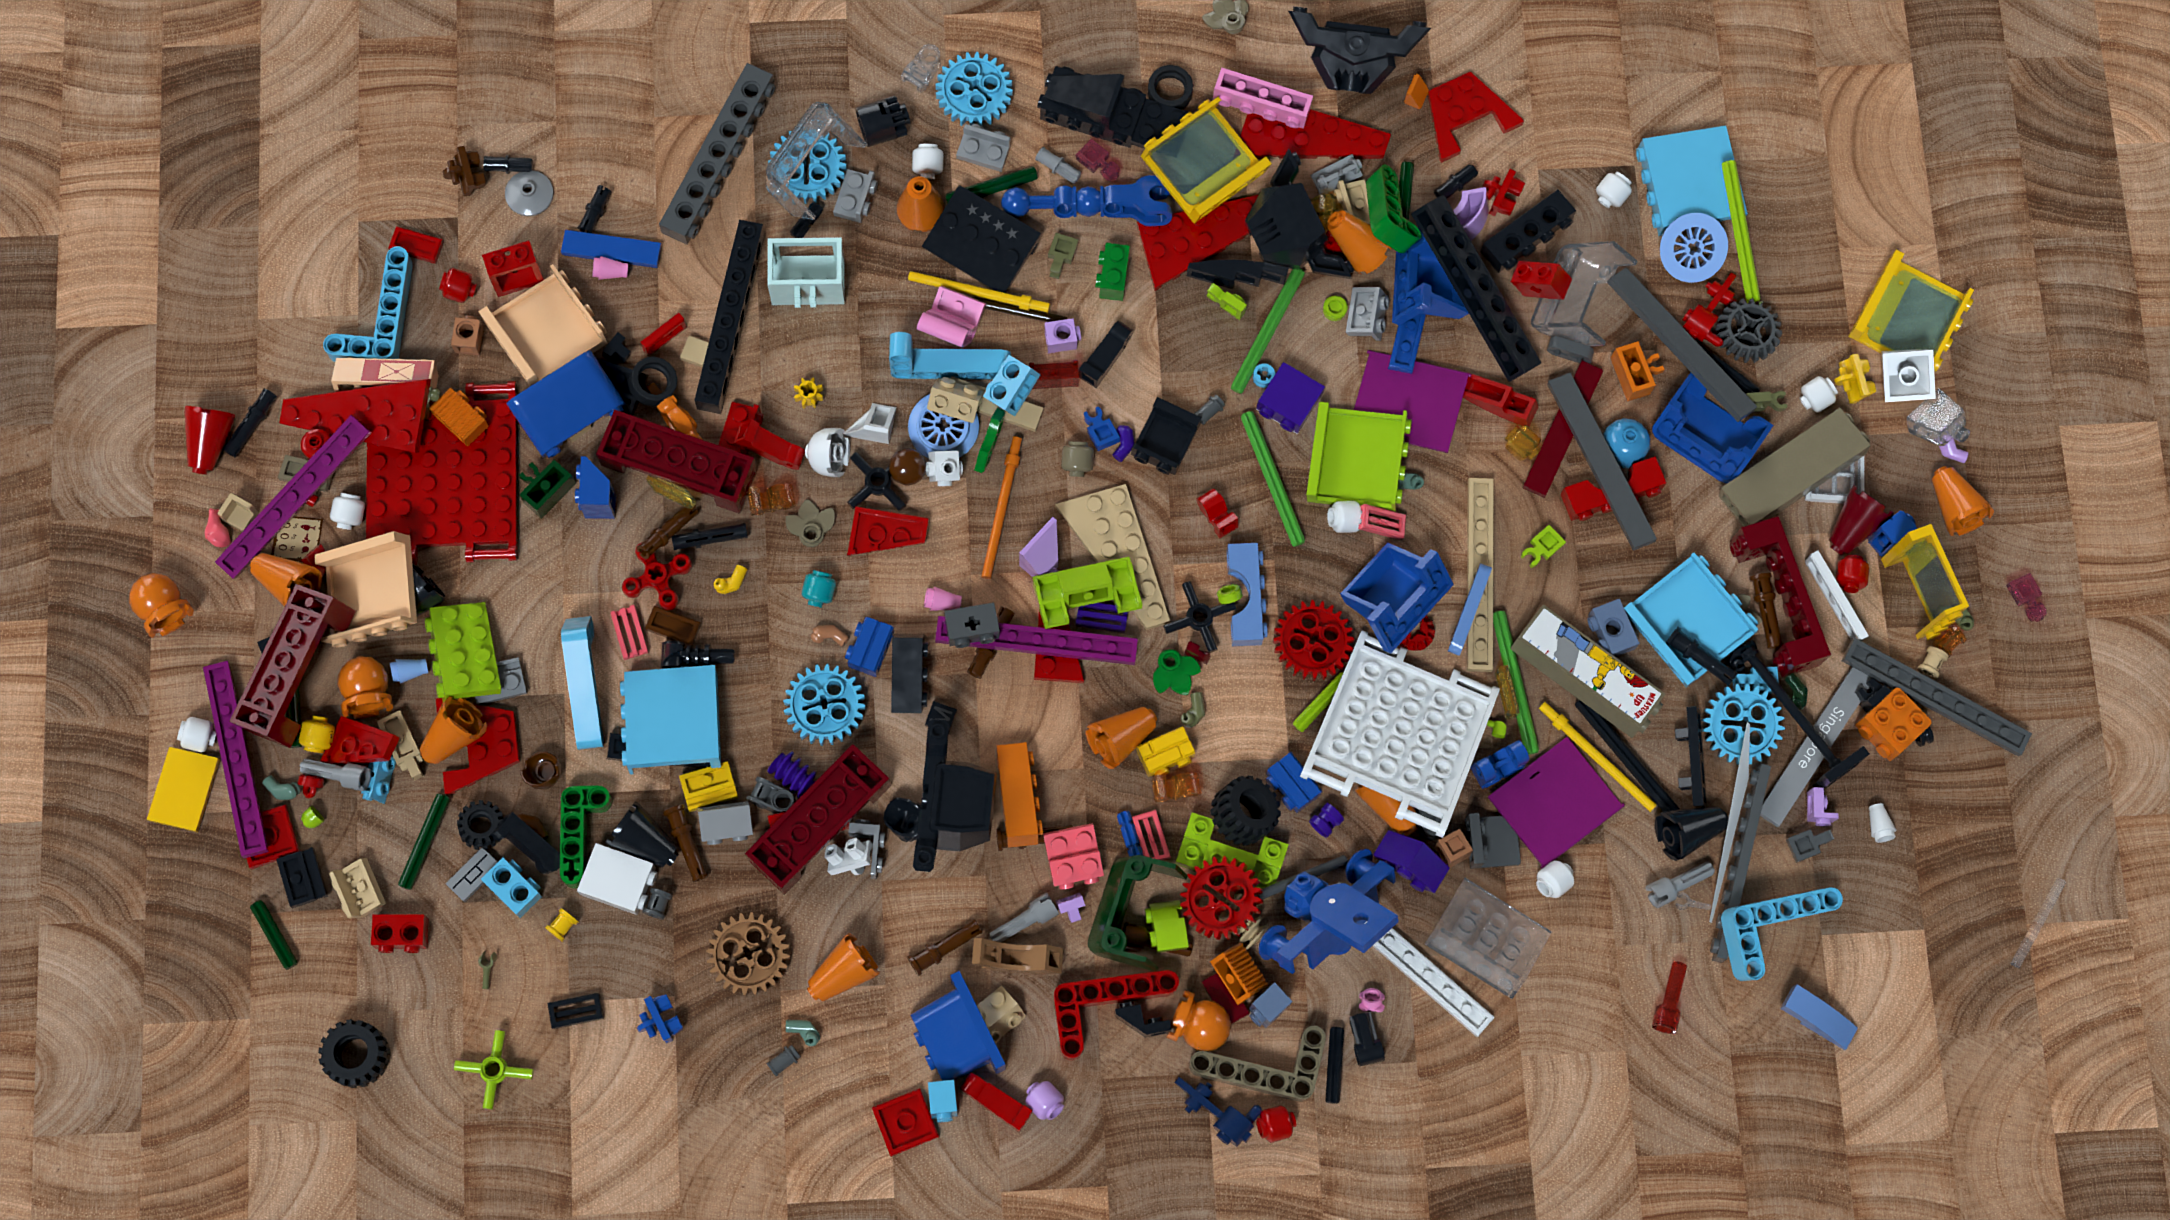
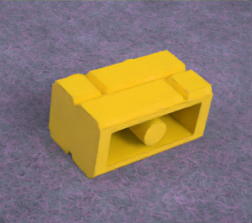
M1183 726L1143 743L1136 748L1148 777L1155 775L1156 778H1160L1169 773V768L1178 765V768L1185 767L1191 764V759L1195 757V750Z

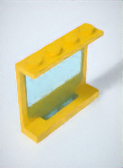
M1219 97L1212 101L1209 99L1204 101L1198 107L1197 112L1194 114L1192 112L1187 113L1180 119L1181 123L1176 127L1173 124L1167 127L1162 132L1163 136L1159 139L1155 137L1150 139L1144 145L1145 150L1140 156L1194 224L1266 173L1272 164L1267 157L1258 161L1216 107L1221 101Z
M1896 249L1885 265L1848 337L1879 353L1881 351L1933 350L1934 371L1936 372L1943 361L1940 355L1943 351L1947 352L1953 342V339L1950 338L1952 332H1957L1964 320L1960 318L1963 311L1967 312L1974 299L1970 298L1974 289L1969 288L1963 294L1901 262L1904 253Z
M1932 524L1908 532L1881 558L1885 568L1903 561L1930 620V623L1916 634L1917 640L1923 637L1930 640L1941 635V632L1948 629L1949 625L1955 623L1956 619L1962 617V612L1969 607Z

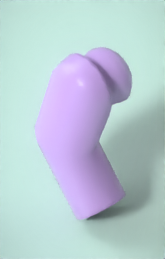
M1949 431L1942 432L1940 438H1938V445L1942 455L1965 463L1968 452L1956 448L1952 433ZM1940 438L1948 443L1946 445L1939 444Z

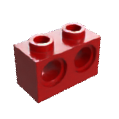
M372 914L371 946L378 949L379 953H394V949H404L405 953H420V949H427L429 918L424 914ZM387 928H392L393 934L391 938L382 940V932ZM417 928L419 931L417 938L408 940V931Z

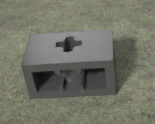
M994 603L944 611L949 647L965 648L974 642L989 644L999 638L1000 630ZM973 623L976 630H971L969 624Z

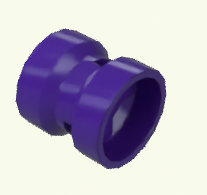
M1326 803L1321 808V812L1318 815H1314L1309 820V823L1321 836L1328 838L1332 834V829L1344 821V817L1335 807Z

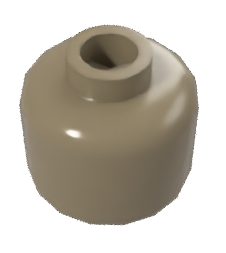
M1069 441L1068 445L1062 448L1061 467L1065 471H1070L1069 476L1084 477V472H1090L1093 469L1094 449L1088 446V442Z

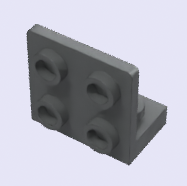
M1479 813L1468 814L1465 818L1466 836L1468 843L1473 849L1469 857L1470 869L1520 865L1518 835L1503 816L1479 817Z

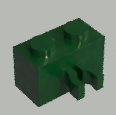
M555 460L541 473L537 466L531 462L528 466L534 471L535 479L531 476H526L523 472L519 474L520 479L529 484L519 496L523 503L541 519L576 484L572 475Z

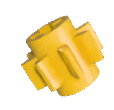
M801 378L802 383L799 386L794 385V391L799 393L794 396L795 402L801 400L803 409L811 405L813 408H816L815 403L818 400L823 401V395L819 393L823 390L822 384L816 386L815 378H812L811 381H805L804 378ZM809 390L813 391V393H809L808 396H805L804 394L808 393Z

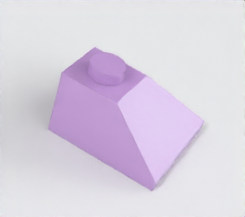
M1054 517L1019 552V566L1032 577L1058 571L1057 520Z

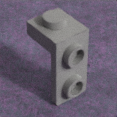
M855 820V823H849V837L874 839L871 879H877V873H882L883 858L879 857V847L884 848L885 832H881L880 825L871 824L869 820Z

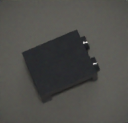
M1157 397L1153 404L1152 412L1139 438L1132 447L1131 455L1142 464L1150 463L1156 466V469L1163 474L1169 475L1171 473L1176 475L1196 435L1202 417Z

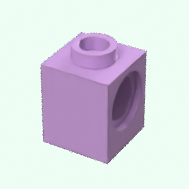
M1074 318L1045 322L1044 324L1048 353L1077 349V341L1081 340L1080 327L1074 324ZM1066 332L1069 334V337L1067 339H1060L1057 334Z

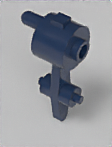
M1180 1077L1174 1082L1189 1095L1184 1102L1187 1105L1185 1108L1186 1112L1189 1114L1191 1111L1197 1113L1201 1107H1204L1218 1119L1213 1127L1218 1132L1216 1136L1226 1145L1232 1143L1238 1147L1242 1141L1247 1143L1252 1137L1250 1131L1254 1128L1253 1122L1262 1112V1108L1259 1105H1254L1246 1116L1232 1106H1228L1222 1112L1208 1100L1213 1094L1210 1090L1212 1085L1209 1082L1205 1085L1200 1083L1196 1089Z

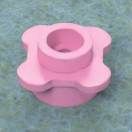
M1368 988L1359 994L1361 999L1359 1009L1361 1011H1384L1385 1006L1382 1004V1001L1385 999V995L1375 988Z

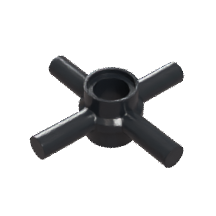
M857 452L850 457L851 461L866 476L865 487L847 501L852 509L855 506L857 507L871 494L876 496L884 495L899 512L906 507L901 498L890 488L892 475L890 474L889 466L885 470L879 467L872 469ZM875 478L885 480L880 486H875L871 483Z
M1191 581L1182 584L1190 608L1187 611L1186 617L1163 625L1166 634L1190 626L1193 630L1200 631L1208 653L1215 652L1218 648L1209 628L1213 617L1236 610V605L1233 602L1209 608L1206 604L1199 603ZM1198 612L1203 613L1206 616V620L1198 622L1193 618V615Z

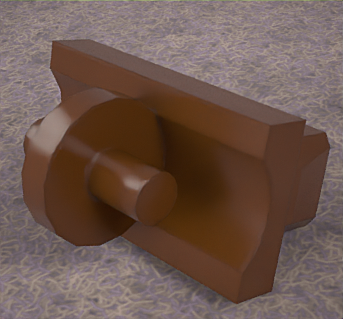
M465 146L457 147L458 153L453 157L454 160L447 161L448 167L442 171L443 177L451 179L453 185L460 183L463 196H471L473 190L484 188L486 180L483 172L472 173L470 169L480 165L478 152L466 151Z

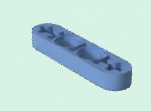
M1480 563L1450 642L1448 652L1460 656L1492 567Z

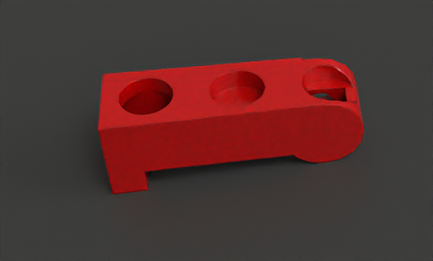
M753 419L741 422L734 443L779 465L794 470L800 469L805 455L803 448L759 426L760 423Z
M971 1072L960 1087L962 1092L1019 1133L1032 1114L1033 1110Z

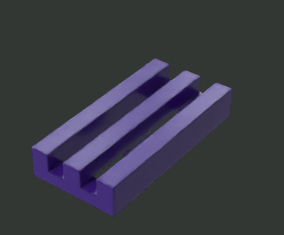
M1103 603L1078 607L1076 626L1125 633L1128 612L1121 613L1123 615L1119 616L1083 610V608L1118 613L1115 605ZM1082 616L1121 622V625L1082 620Z

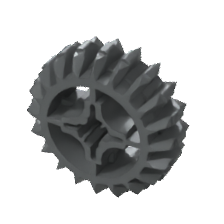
M1744 298L1740 299L1738 304L1734 301L1730 304V308H1724L1722 311L1723 315H1720L1718 318L1719 324L1716 325L1715 329L1719 332L1717 336L1723 339V345L1720 348H1728L1726 355L1734 353L1735 361L1740 357H1743L1744 363H1747L1750 358L1754 363L1758 362L1759 357L1765 360L1768 354H1773L1775 347L1780 344L1778 338L1782 335V331L1779 330L1781 322L1775 321L1778 313L1770 314L1771 306H1768L1766 309L1763 308V301H1760L1758 305L1755 304L1753 298L1748 301V304ZM1733 319L1736 320L1738 328L1734 335L1731 330V321ZM1763 327L1766 330L1765 343L1762 342L1760 330ZM1745 328L1751 330L1749 333L1747 331L1743 332Z

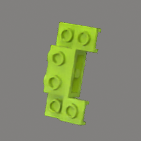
M1130 557L1032 577L1033 588L1039 603V612L1045 629L1069 624L1067 609L1114 600L1118 614L1142 609V600Z
M1191 813L1175 864L1195 871V866L1200 869L1204 868V860L1211 865L1213 857H1216L1221 863L1223 857L1226 856L1229 859V864L1236 858L1239 861V865L1244 862L1248 866L1246 871L1252 869L1255 872L1253 878L1260 880L1256 887L1263 889L1277 882L1289 844L1264 836L1259 854L1256 855L1211 840L1210 837L1214 828L1213 819ZM1217 876L1214 881L1217 882L1218 879L1224 880V876Z

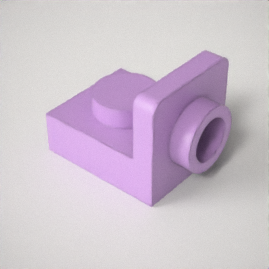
M1813 787L1807 792V822H1816V826H1830L1831 823L1839 819L1838 813H1824L1828 804L1827 796L1824 795V788Z

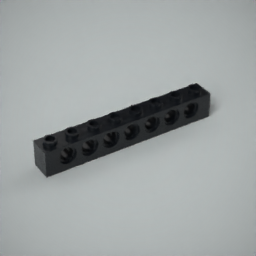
M1444 194L1411 213L1508 382L1540 365L1542 362Z
M739 219L694 399L697 410L717 414L722 413L765 238L763 224Z

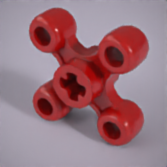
M636 547V557L644 563L645 572L640 577H629L623 581L622 591L624 595L628 598H637L643 590L653 588L659 594L658 601L663 609H675L679 599L675 591L670 589L668 585L669 580L674 575L689 573L692 569L691 559L686 554H677L671 562L661 564L655 559L656 552L648 559L640 556V553L644 550L642 549L638 552ZM680 562H685V563H686V564H685L684 566H682V567H679V566H678V564H679ZM660 572L662 577H657L654 580L652 575H657ZM632 585H635V586H636L635 589H633V590H628V588H629L630 586H632ZM666 598H672L670 602H665Z

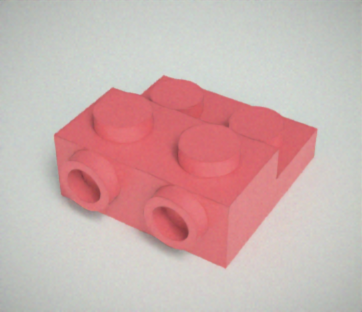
M1093 823L1043 833L1054 886H1059V889H1069L1074 887V882L1084 880V884H1093L1099 882V877L1104 876Z

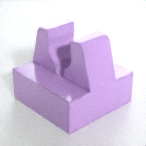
M1080 893L1055 901L1058 911L1061 914L1067 912L1071 923L1081 920L1078 908L1085 906V903Z

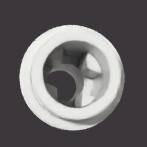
M1884 804L1871 805L1869 807L1871 837L1875 838L1877 843L1894 839L1896 837L1894 833L1896 828L1884 808Z

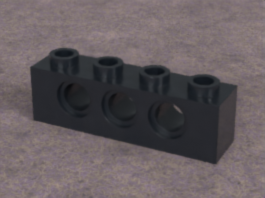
M1557 189L1487 240L1480 252L1497 273L1504 269L1509 271L1518 263L1517 260L1523 255L1528 257L1537 249L1536 246L1538 244L1549 242L1555 236L1557 230L1568 228L1574 222L1573 217L1576 210ZM1543 217H1550L1553 222L1548 223ZM1531 230L1535 236H1528L1524 231ZM1506 244H1513L1517 249L1510 250Z

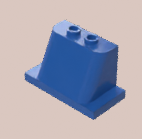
M1422 232L1421 238L1404 254L1396 251L1392 323L1399 326L1418 314L1461 319L1469 314Z
M1387 542L1340 595L1348 606L1368 620L1383 650L1391 654L1454 584L1437 551L1430 549L1424 557H1420Z
M960 971L950 975L951 983L954 987L953 991L910 1015L917 1029V1032L913 1034L919 1046L925 1045L929 1055L925 1056V1059L931 1071L937 1070L942 1081H955L991 1063L996 1074L1006 1070L1005 1062Z

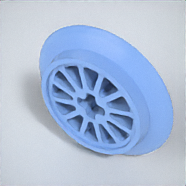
M1689 213L1674 220L1665 230L1660 243V257L1665 269L1674 278L1689 283L1704 281L1713 276L1722 267L1728 253V238L1723 226L1715 218L1703 213ZM1696 227L1694 234L1692 235L1691 228ZM1701 228H1703L1705 231L1699 236ZM1685 229H1686L1688 238H1686V237L1682 234V231H1684ZM1678 235L1684 240L1683 243L1675 241ZM1708 235L1710 236V240L1703 241ZM1696 242L1695 245L1696 247H1698L1697 251L1690 252L1691 249L1688 247V245L1690 243L1694 244ZM1712 244L1711 250L1704 248L1706 245ZM1674 245H1680L1682 248L1674 250ZM1702 252L1710 253L1707 259L1704 257ZM1680 253H1683V254L1676 260L1675 255L1680 254ZM1698 257H1700V258L1704 261V262H1703L1702 264H1700V265H1699ZM1686 258L1685 265L1682 266L1681 262ZM1692 258L1694 262V267H1690Z
M930 394L923 397L914 406L908 421L909 437L914 447L927 458H929L928 452L959 451V458L965 455L972 448L978 436L979 420L977 413L973 423L963 420L952 421L954 417H948L940 413L939 416H936L932 411L928 410L927 405ZM929 412L935 418V420H930L924 417ZM943 419L946 420L947 424H950V427L945 428V432H941V429L936 427L937 424H941ZM927 422L933 424V426L922 428V423ZM964 423V429L953 427L954 425ZM934 430L928 437H925L923 434L925 431ZM952 431L960 432L962 435L958 439ZM938 434L936 443H931L930 440ZM947 435H950L955 442L949 445ZM942 436L945 439V446H939Z

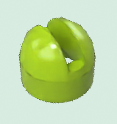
M313 806L306 809L301 817L304 826L307 828L318 827L324 822L320 812Z

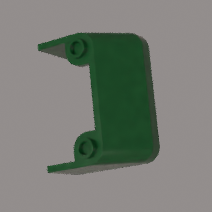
M1142 855L1119 858L1111 867L1088 938V948L1099 957L1157 972L1158 966L1147 957L1125 952L1128 939L1120 928L1136 881L1146 879L1151 871L1187 880L1188 876L1177 864Z

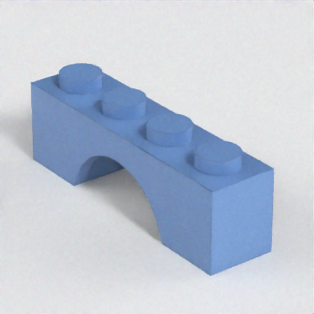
M1258 543L1228 544L1226 550L1228 575L1239 579L1245 585L1249 595L1247 606L1231 618L1232 646L1262 645L1263 638H1267V623H1262V614L1266 613V600L1261 599V589H1264L1265 581L1264 575L1259 573V566L1263 565V551H1258Z

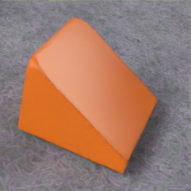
M1419 74L1414 75L1404 100L1405 104L1417 109L1422 108L1429 91Z

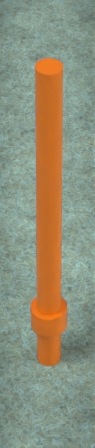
M1017 436L1012 437L1009 454H1006L1004 461L1006 466L981 575L985 579H991L1014 473L1020 462L1018 455L1022 438Z

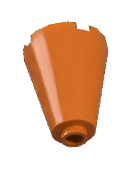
M921 176L914 177L908 182L897 202V215L901 223L912 231L927 232L932 230L945 209L941 195L928 179Z
M1344 210L1336 211L1328 218V230L1358 274H1361L1362 271L1366 274L1371 273L1386 260L1388 256L1385 255V252L1388 248L1390 250L1392 248L1373 235L1370 224Z
M1944 466L1934 472L1932 483L1946 529L1951 536H1954V532H1957L1959 536L1972 532L1984 524L1982 519L1987 515L1989 519L1993 516L1994 510L1992 506L1953 467L1948 468Z
M266 553L255 556L250 563L251 574L284 607L295 584L318 592L321 588L322 575L314 566Z
M449 697L442 703L420 746L421 756L426 762L439 764L482 737L486 732L487 724L486 722L483 724L480 719L482 713L466 699L459 698L454 700L452 699L453 697Z
M1140 707L1091 723L1087 726L1089 729L1086 730L1087 741L1095 755L1100 753L1104 758L1100 762L1107 768L1114 769L1156 728L1157 717L1151 709Z
M1363 785L1355 789L1357 795L1396 833H1403L1407 836L1418 829L1413 822L1395 818L1401 803L1400 801ZM1408 805L1407 809L1416 813L1415 808Z
M851 933L842 938L808 980L809 987L807 990L815 1000H828L880 974V971L876 970L878 966L873 957L863 945L857 946L854 943L857 938Z

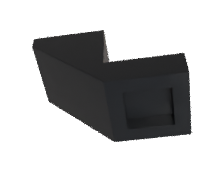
M1133 1001L1119 1004V1008L1114 1011L1115 1018L1145 1038L1167 1034L1169 1031H1172L1170 1020L1164 1021L1163 1017L1149 1019V1024L1144 1025L1141 1005H1134Z

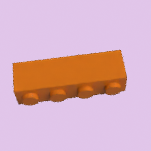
M1027 742L997 745V763L1008 848L1038 845V835H1043L1042 821L1036 820V812H1040L1039 798L1033 796V789H1037L1036 774H1031L1030 766H1034L1033 751H1028Z

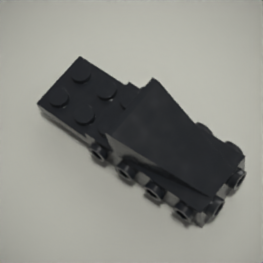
M1055 66L1053 74H1048L1045 82L1047 91L1045 95H1040L1037 108H1040V120L1088 134L1095 138L1107 140L1120 146L1131 148V145H1135L1144 149V145L1153 137L1159 139L1163 136L1162 132L1172 124L1176 127L1181 123L1180 119L1189 112L1146 99V94H1143L1142 91L1136 88H1124L1125 75H1083L1065 66L1062 68ZM1186 130L1156 152L1177 158Z

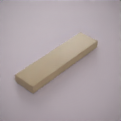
M951 376V379L955 380V383L962 385H974L977 386L979 390L986 392L985 387ZM983 397L977 412L992 417L996 408H1002ZM1024 401L1016 416L1005 411L1003 421L1036 432L1044 408Z

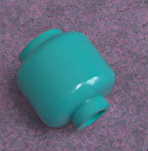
M813 570L812 573L805 576L801 595L803 598L808 599V605L822 608L823 603L829 604L832 602L836 581L832 578V574Z

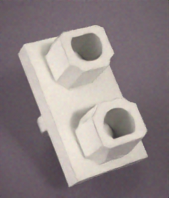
M857 838L849 839L843 848H839L836 844L828 845L825 850V858L829 862L827 872L830 875H835L851 870L854 875H861L864 872V866L871 863L870 851L873 848V843L870 840L860 842Z

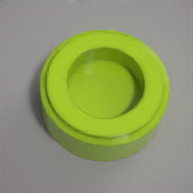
M1330 296L1327 298L1323 305L1324 316L1331 321L1343 319L1348 309L1346 301L1340 296Z
M1236 584L1224 586L1217 591V597L1221 604H1230L1243 597L1241 587Z

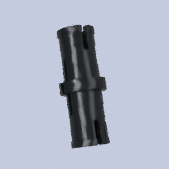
M597 186L591 202L587 203L585 207L586 212L581 223L577 227L581 232L587 230L586 233H592L599 217L603 216V208L612 193L608 188L605 187L602 190L603 186Z

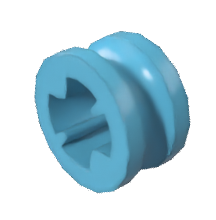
M1265 363L1256 366L1253 373L1254 383L1260 388H1266L1275 376L1274 368ZM1262 371H1266L1270 379L1266 377L1265 381L1261 380V376L1258 373L1262 374Z

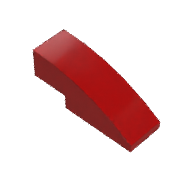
M1474 374L1468 377L1463 395L1464 399L1508 421L1527 428L1530 427L1539 408L1535 398L1514 392L1510 386Z

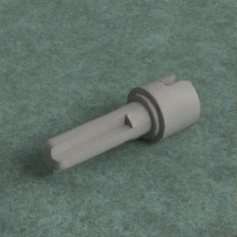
M304 759L300 763L301 773L340 781L341 786L344 788L365 791L371 781V769L366 766L353 763L338 766L310 759Z
M1705 862L1672 879L1663 877L1647 885L1645 889L1653 891L1648 895L1649 901L1655 908H1660L1676 900L1679 892L1712 876L1715 872L1714 867L1710 862Z
M1046 892L1029 902V909L990 933L991 939L1003 942L1036 922L1044 924L1059 915L1048 893Z

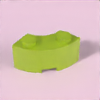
M1180 900L1148 904L1149 908H1145L1146 923H1151L1153 932H1149L1151 947H1156L1157 953L1182 950L1189 947L1185 920L1181 918L1180 910H1182V907L1180 906Z

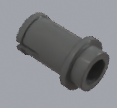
M1218 395L1208 397L1209 401L1194 413L1202 417V425L1206 424L1218 411H1223L1225 403Z
M792 1045L789 1047L785 1046V1050L766 1063L775 1076H778L779 1073L794 1062L797 1064V1060L801 1058Z

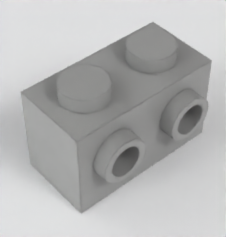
M748 801L697 808L702 842L707 841L708 845L720 844L723 842L722 839L732 838L733 841L747 840L749 835H753Z

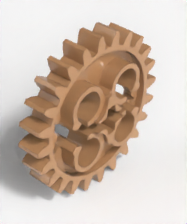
M753 912L750 913L748 919H745L744 915L740 913L739 921H735L731 916V924L729 926L721 922V926L724 929L722 932L718 930L713 931L718 937L717 940L709 939V943L714 946V949L706 950L707 954L713 956V958L707 960V964L715 965L710 970V973L712 975L719 973L715 981L720 983L725 980L724 990L733 986L734 995L738 993L739 989H742L744 997L747 996L749 990H752L753 994L757 996L758 988H762L767 993V984L776 987L774 978H784L779 972L780 969L788 970V966L783 963V960L791 958L790 955L784 953V951L790 949L789 944H782L787 937L786 935L778 936L781 927L777 926L772 929L774 921L770 919L767 923H764V915L762 914L758 920H755ZM754 931L760 932L763 943H766L770 934H772L771 944L779 948V950L767 949V953L773 958L769 966L759 965V959L764 954L762 950L756 951L761 948L759 943L754 944L748 941L750 933ZM729 943L738 944V950L733 954L735 959L745 956L744 951L746 949L754 952L751 960L744 957L736 961L738 966L744 965L749 968V973L744 978L736 976L734 966H731L727 975H725L726 965L718 961V959L730 960V956L725 953V947Z

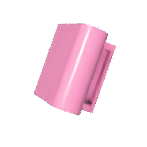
M940 286L932 309L922 313L917 324V330L960 347L971 344L986 303Z

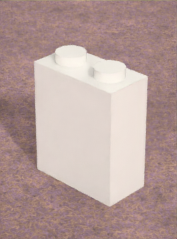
M596 843L577 892L584 897L638 915L639 910H643L647 904L648 896L646 892L649 885H654L658 872L655 871L656 867L651 862Z

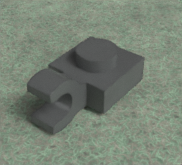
M1810 829L1787 838L1786 842L1795 862L1798 863L1820 854L1819 846L1834 840L1831 830L1814 836Z

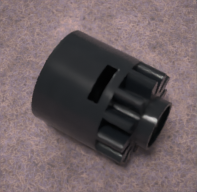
M892 96L855 107L860 130L867 147L908 135L906 125L911 124L905 103L899 104L897 97Z

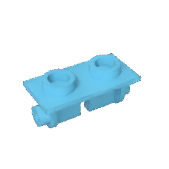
M393 755L389 761L369 762L368 768L371 769V773H374V776L371 777L368 788L365 791H361V794H363L362 799L368 801L376 800L385 804L390 789L392 773L396 765Z

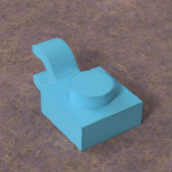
M1753 667L1750 669V674H1737L1732 679L1733 688L1734 684H1739L1740 688H1743L1745 684H1749V686H1752V689L1755 686H1759V693L1764 691L1773 693ZM1766 667L1779 683L1777 667Z

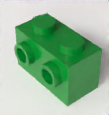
M1106 243L1105 251H1100L1098 265L1103 266L1102 274L1097 273L1095 288H1100L1099 298L1123 301L1130 246Z

